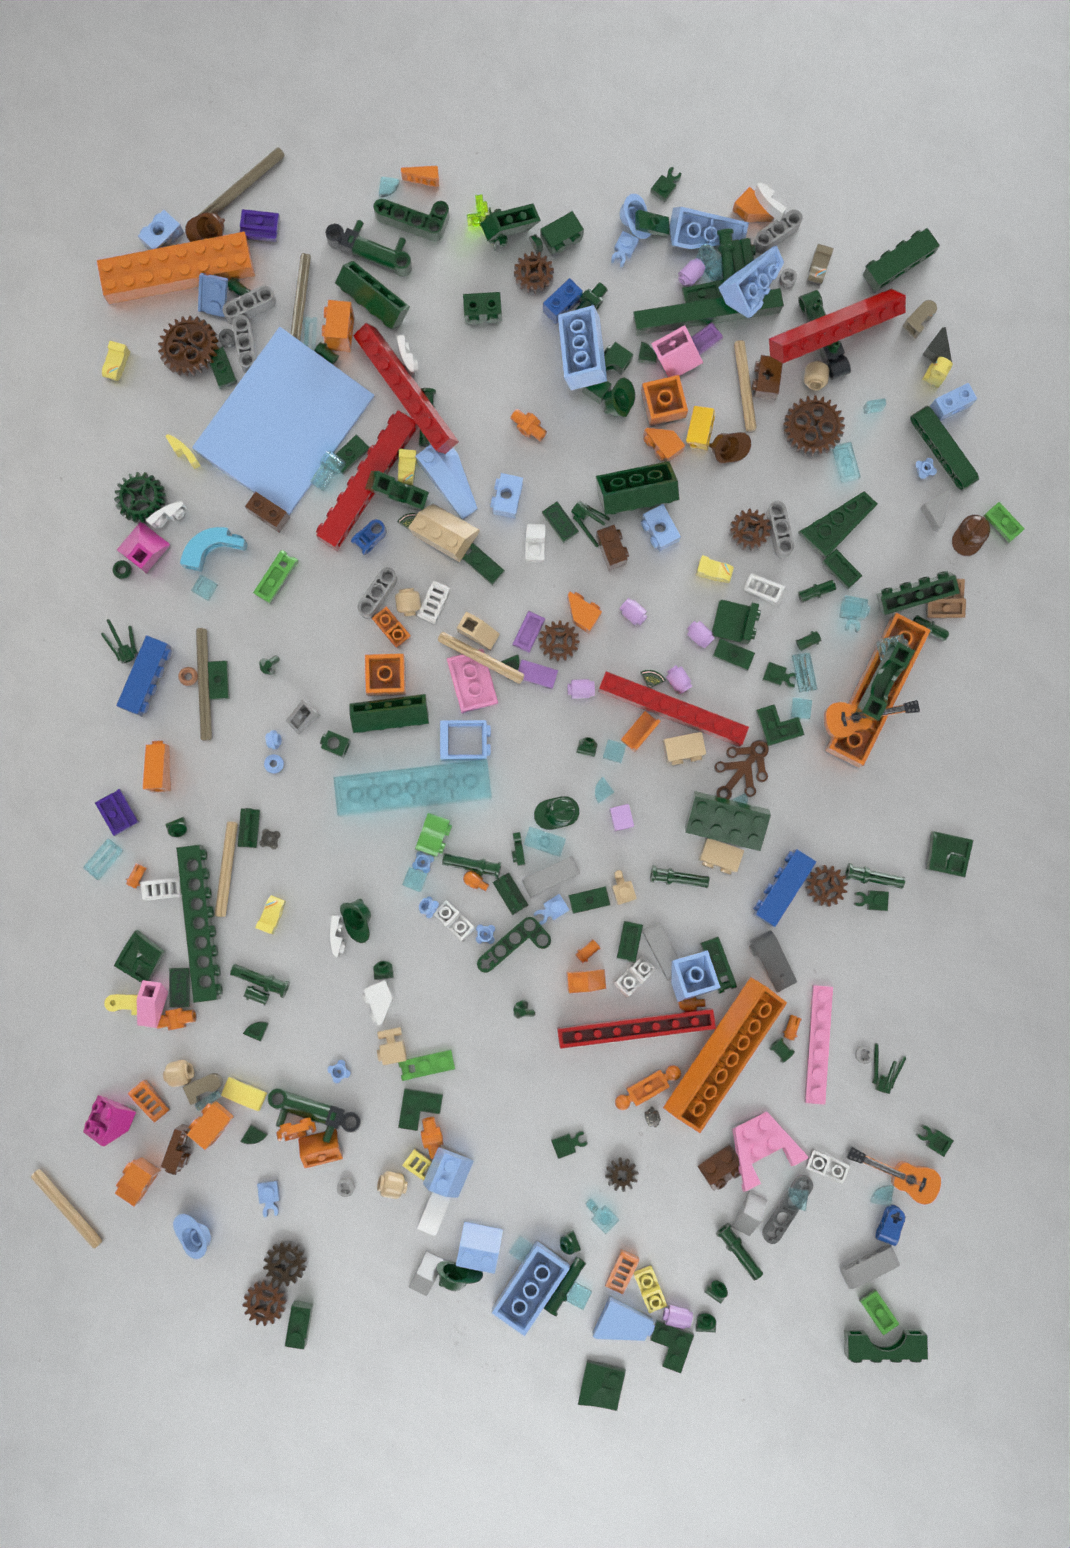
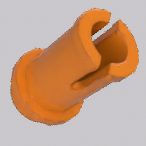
M135 863L129 878L125 879L127 880L126 885L135 889L137 886H140L139 882L147 868Z
M592 939L581 950L578 949V953L575 955L582 963L588 962V958L601 948Z
M790 1015L786 1029L782 1032L784 1033L783 1037L794 1041L798 1037L796 1034L802 1019Z

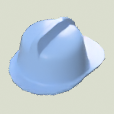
M630 194L620 209L621 222L629 227L636 237L646 239L651 234L638 231L635 226V212L637 210L647 211L646 204L641 196Z
M179 1214L174 1219L173 1229L186 1254L191 1258L199 1259L205 1255L207 1246L210 1245V1231L205 1225L197 1223L191 1216Z

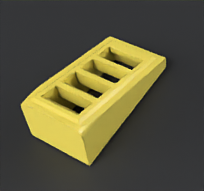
M414 1148L402 1166L424 1181L426 1176L423 1173L431 1165L432 1160ZM416 1157H418L419 1160L414 1166H412L411 1163ZM424 1161L426 1164L419 1171L417 1168Z

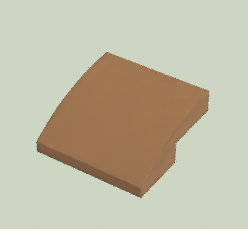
M957 579L959 594L925 603L927 618H965V579Z

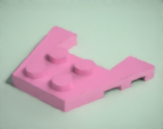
M764 1112L732 1129L736 1154H738L740 1166L738 1168L739 1174L742 1176L743 1184L741 1186L743 1192L761 1184L752 1164L779 1149H783L791 1166H795L808 1159L805 1152L768 1112Z

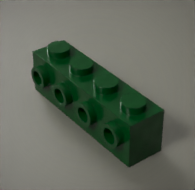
M928 228L923 231L918 230L911 235L909 240L899 242L894 250L884 252L879 260L870 261L865 266L866 269L863 277L876 293L935 254L940 244Z
M354 261L342 266L335 284L343 292L354 298L356 303L365 307L371 315L380 319L386 327L394 329L400 326L410 306Z
M942 571L933 578L925 576L912 584L911 582L899 584L900 587L892 589V587L884 588L881 590V593L876 595L881 613L887 615L959 594L960 591L956 575L951 572L948 573V571Z
M426 694L349 703V715L353 733L429 724Z

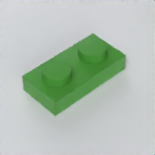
M1000 502L983 515L1008 543L1025 530Z
M876 1289L859 1300L883 1336L899 1325V1322Z

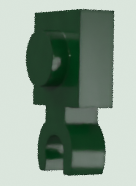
M674 167L669 168L667 177L661 175L650 191L664 202L667 201L676 189L677 185L674 183L681 179V172L677 176L672 175Z
M768 662L762 681L779 687L784 682L788 688H794L795 684L790 683L789 679L791 677L797 679L798 675L796 673L786 674V667Z
M517 832L513 833L515 851H511L513 863L517 862L518 866L525 865L521 834Z
M868 890V896L863 892L854 893V895H859L862 898L860 903H854L855 906L860 907L867 904V910L888 911L889 892Z
M922 1124L921 1127L926 1130V1134L921 1136L917 1133V1138L923 1141L928 1140L925 1146L945 1157L954 1140L937 1129L932 1133L928 1126Z
M579 1131L572 1138L570 1133L551 1139L557 1158L560 1159L576 1153L575 1146H586L588 1144L587 1141L579 1142L578 1140L579 1136L584 1135V1132Z

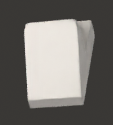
M527 524L525 561L544 562L545 524Z

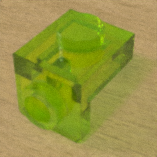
M482 194L475 195L477 213L467 214L468 226L479 227L481 226L480 223L486 219L485 213H488L487 201H483Z

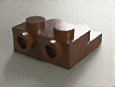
M181 1124L174 1129L161 1164L165 1172L172 1175L181 1172V1169L188 1165L191 1158L189 1153L191 1147L184 1145V1143L187 1144L190 1138L187 1135L189 1133V1126L186 1124Z

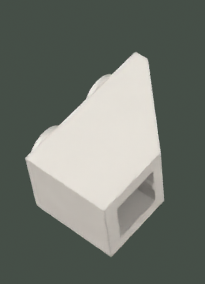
M387 979L363 989L365 993L362 994L366 1005L370 1004L372 1009L370 1016L374 1023H378V1026L384 1023L394 999Z

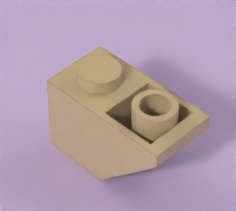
M467 611L457 626V631L490 651L500 635L483 620Z

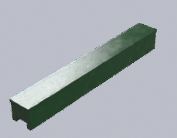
M781 288L771 289L768 294H765L762 300L764 302L762 307L750 318L780 313L782 307H784ZM723 297L633 311L636 336L677 330L684 325L686 328L709 325L711 322L716 324L747 319L746 316L728 306Z

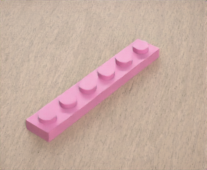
M812 985L805 1103L825 1105L833 987Z

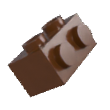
M614 524L597 530L596 539L608 571L626 565L629 553L627 547L622 546L621 540H623L620 529L616 530Z

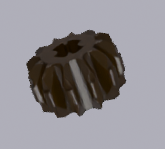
M619 1157L618 1164L614 1160L611 1161V1164L614 1166L613 1168L610 1166L606 1167V1170L611 1173L605 1174V1178L611 1179L608 1181L609 1186L615 1184V1191L621 1186L622 1192H625L626 1185L629 1189H632L633 1187L630 1182L637 1183L638 1180L632 1176H637L639 1173L633 1170L636 1167L635 1163L629 1165L630 1160L628 1158L622 1163V1158ZM620 1170H622V1172L626 1171V1177L623 1179L621 1177L620 1179L617 1178L619 1176L618 1172Z

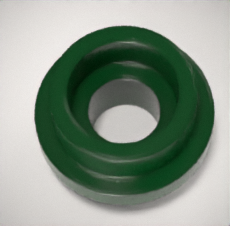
M120 560L113 565L112 571L118 579H127L132 573V567L127 561ZM122 567L126 568L124 573H120Z

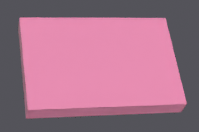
M463 654L447 658L462 714L498 704L488 667Z

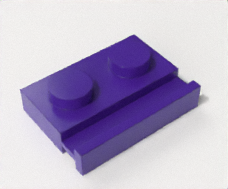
M242 209L240 232H245L247 239L277 242L280 215L273 212Z
M121 789L95 802L113 836H117L139 823Z

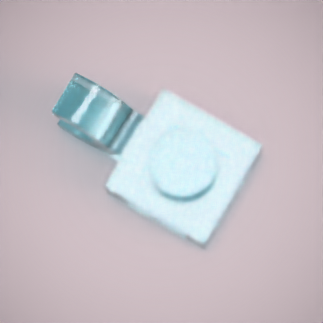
M591 1198L585 1203L586 1207L594 1214L591 1220L605 1234L619 1221V1218L606 1205L600 1208Z

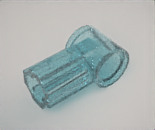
M331 450L327 451L320 461L321 465L310 482L315 487L325 491L334 476L343 470L346 462Z

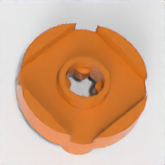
M305 1118L300 1120L299 1124L292 1125L291 1123L280 1125L276 1135L278 1141H281L283 1137L285 1141L307 1136L306 1131L311 1130L314 1133L317 1129L315 1122H312L311 1118Z

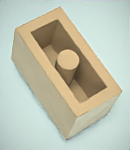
M702 732L667 738L662 741L667 763H672V766L683 764V760L691 759V762L700 761L706 755Z
M706 838L699 861H702V865L713 869V866L721 868L720 872L731 875L732 872L736 873L738 871L744 850Z

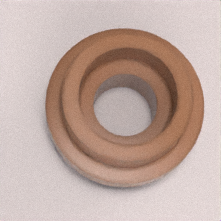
M185 667L179 672L178 678L183 685L192 686L198 680V673L192 667ZM187 674L192 675L190 680H186Z

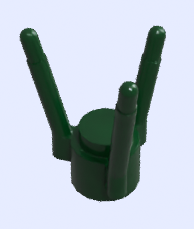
M579 501L571 511L575 515L573 519L580 525L595 547H599V544L581 519L586 520L590 516L605 526L606 523L596 515L607 521L610 520V517L590 507L587 503L584 504L582 501Z
M107 619L109 628L119 646L118 651L105 633L102 632L101 636L114 652L117 660L121 661L122 664L135 660V654L138 652L135 647L132 626H128L131 647H129L128 644L122 645L110 619Z
M877 1043L875 1044L874 1078L872 1083L876 1084L875 1090L890 1094L906 1061V1057L903 1056L895 1073L894 1070L897 1062L893 1061L888 1076L881 1075L878 1078L879 1045Z

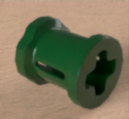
M782 1037L773 1042L769 1049L779 1056L781 1063H784L793 1056L795 1051L793 1049L790 1050L783 1042L784 1039Z

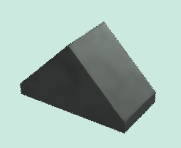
M946 327L941 328L922 354L934 364L939 357H944L952 362Z

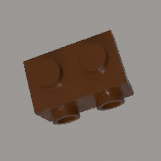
M730 1144L697 1166L713 1191L724 1188L729 1180L741 1176L738 1168L740 1166L739 1158Z

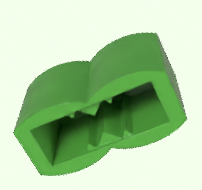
M428 813L415 849L438 857V854H443L446 843H443L445 835L449 836L452 825L449 824L450 820Z

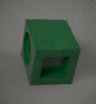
M328 730L327 734L324 733L320 740L321 749L344 759L351 740ZM338 739L339 746L335 749L330 748L331 740Z

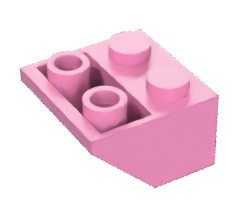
M685 325L651 343L668 377L681 376L703 364Z

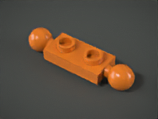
M671 1065L666 1069L665 1074L659 1069L626 1088L629 1095H619L615 1099L616 1107L619 1110H627L632 1101L637 1107L668 1089L670 1086L667 1081H676L680 1078V1068Z

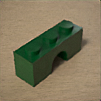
M614 342L612 346L609 345L604 351L606 372L616 371L622 375L632 362L634 354L617 342ZM606 381L583 387L582 393L598 404H601L605 395L611 390L612 384Z
M380 471L370 472L365 487L368 491L414 510L424 509L429 494L428 491L414 485L401 483L395 480L394 477Z

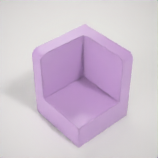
M628 804L609 809L614 832L634 827Z

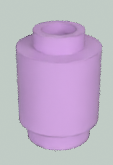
M697 258L691 260L678 273L679 282L685 287L692 286L704 274L706 270L705 265Z
M630 598L619 608L622 611L621 614L633 625H641L647 619L646 613L648 611Z
M694 621L687 628L689 631L687 635L699 647L702 646L704 649L715 639L712 635L713 633L701 621L698 623Z
M676 665L667 671L669 675L666 678L675 692L678 691L679 694H682L692 687L691 680L682 666L678 668Z
M589 679L571 680V684H567L568 695H571L572 699L595 696L594 681Z
M669 1305L668 1308H664L662 1319L665 1320V1324L681 1329H685V1327L690 1328L693 1312H690L687 1308Z

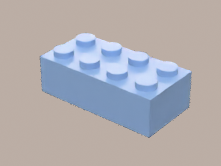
M594 305L559 314L558 322L564 379L570 390L606 382L607 376L601 323Z
M536 1241L493 1305L492 1314L525 1336L570 1269L569 1263Z

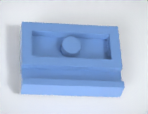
M204 273L199 275L198 312L204 311L207 314L225 317L223 306L227 303L228 278L204 275Z

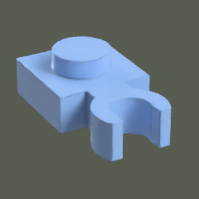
M622 231L614 247V250L618 252L612 255L611 262L614 263L615 259L620 258L622 260L620 267H623L626 260L625 256L631 258L639 243V239Z
M560 894L543 904L546 908L545 910L536 911L534 916L538 914L544 916V919L539 922L542 925L546 923L549 916L555 920L569 911V908Z
M278 1180L258 1183L259 1204L265 1203L263 1209L264 1217L268 1216V1209L270 1208L274 1210V1215L277 1216L279 1208L275 1202L280 1201Z

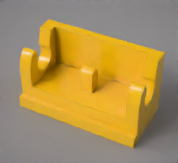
M693 407L686 443L690 444L689 447L708 451L716 416L714 408Z

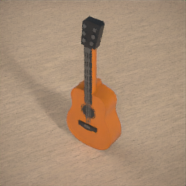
M915 700L903 705L885 708L882 716L904 712L905 714L919 713V703ZM836 702L826 708L824 712V725L827 733L832 738L843 739L855 731H864L872 726V720L855 712L859 703Z
M854 1147L849 1148L846 1156L847 1159L867 1164L892 1175L891 1184L898 1190L905 1191L916 1202L926 1205L936 1199L941 1187V1177L932 1168L912 1166L905 1161H900L893 1168L866 1156L865 1153Z

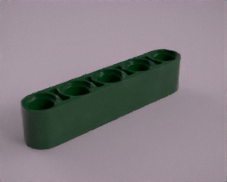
M925 406L910 416L911 423L958 489L963 491L979 480L978 473L931 407Z

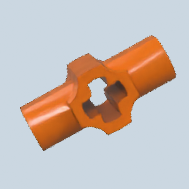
M516 409L510 417L511 420L518 424L517 429L525 437L530 438L532 435L541 441L547 434V431L540 426L541 421L532 413L528 412L525 415L519 409Z
M183 1008L165 1011V1015L160 1017L157 1029L168 1027L169 1031L184 1028L187 1023L196 1022V1012L194 1009L184 1011Z
M427 1117L422 1119L424 1130L421 1131L424 1149L428 1148L430 1159H433L438 1147L441 1148L444 1142L441 1128L436 1127L435 1118Z

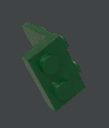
M720 600L712 628V635L748 645L751 639L754 640L757 629L754 628L755 621H759L761 610H758L759 604L752 602L750 606Z

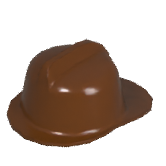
M208 212L191 218L185 226L187 239L193 242L222 236L225 219H221L215 213Z
M743 432L721 433L715 437L712 443H709V447L712 448V452L719 463L736 462L745 458L749 453L751 439L749 435Z
M972 514L962 521L952 537L953 548L958 554L971 556L980 550L990 534V525L986 518Z

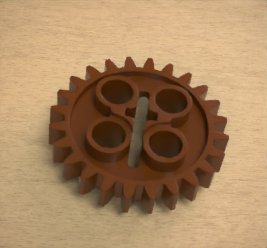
M189 315L188 320L182 316L181 322L174 319L175 325L169 323L170 329H163L166 335H161L160 338L163 342L158 343L162 348L158 352L164 365L173 373L176 371L179 376L183 373L186 377H188L189 372L195 376L196 370L202 373V367L209 369L207 363H214L211 357H217L214 350L219 349L217 344H215L219 340L216 337V332L212 330V326L204 319L201 321L198 316L193 319Z
M817 395L814 396L813 400L807 396L806 402L800 398L799 405L793 403V409L789 408L787 412L789 415H785L784 418L787 422L783 424V427L787 428L784 430V435H789L786 441H792L791 448L798 446L797 452L803 449L804 455L810 451L811 457L814 456L815 452L821 456L822 450L829 453V447L835 449V443H840L841 439L839 437H843L844 434L841 430L845 428V424H842L845 418L839 417L842 410L836 411L837 404L831 406V399L824 402V396L821 400H817ZM819 411L822 413V416H816L813 412ZM802 419L806 424L800 425L797 423V420ZM828 427L831 429V432H824L822 428ZM811 435L815 440L809 441L806 439V436Z

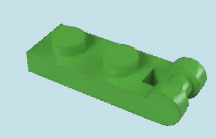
M284 550L279 552L253 592L269 604H271L299 561L295 557L288 556V553ZM283 561L287 563L285 568L280 565Z
M452 1050L398 1062L399 1068L401 1067L402 1081L455 1069ZM414 1064L415 1072L410 1073L409 1065Z

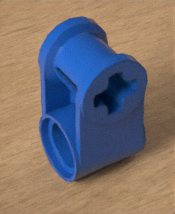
M374 519L356 533L351 542L362 550L363 555H366L386 536V527L382 521ZM381 526L382 530L380 533L375 534L373 533V528Z
M888 1205L885 1208L875 1235L877 1240L896 1246L899 1242L906 1218L904 1212L898 1206ZM896 1213L898 1214L897 1217H893V1218L891 1217L892 1214H893V1215H895Z

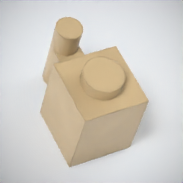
M615 871L613 875L617 885L611 888L616 904L620 905L636 900L632 882H625L622 871Z
M401 1027L377 1032L378 1039L386 1038L387 1043L381 1044L379 1046L380 1049L377 1050L379 1062L382 1061L383 1065L407 1060L404 1040L395 1041V1036L402 1035Z

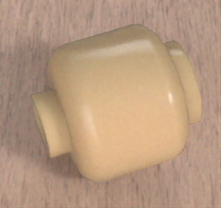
M814 361L806 366L804 375L806 386L812 390H820L828 384L829 367L825 363Z
M414 588L400 589L399 593L395 595L397 611L404 613V616L416 615L415 611L421 609L420 594L418 591H414Z
M186 1060L168 1063L163 1072L164 1081L171 1087L187 1085L194 1077L193 1066Z
M386 1171L378 1179L377 1191H380L382 1197L399 1199L402 1193H406L408 1183L405 1182L403 1174Z

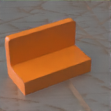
M644 711L620 741L636 752L661 721L659 719L656 720Z
M336 1129L333 1131L330 1143L322 1140L325 1132L298 1139L300 1159L304 1168L343 1159Z

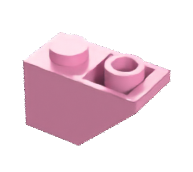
M142 981L137 996L138 1026L157 1028L168 995V991L161 983Z

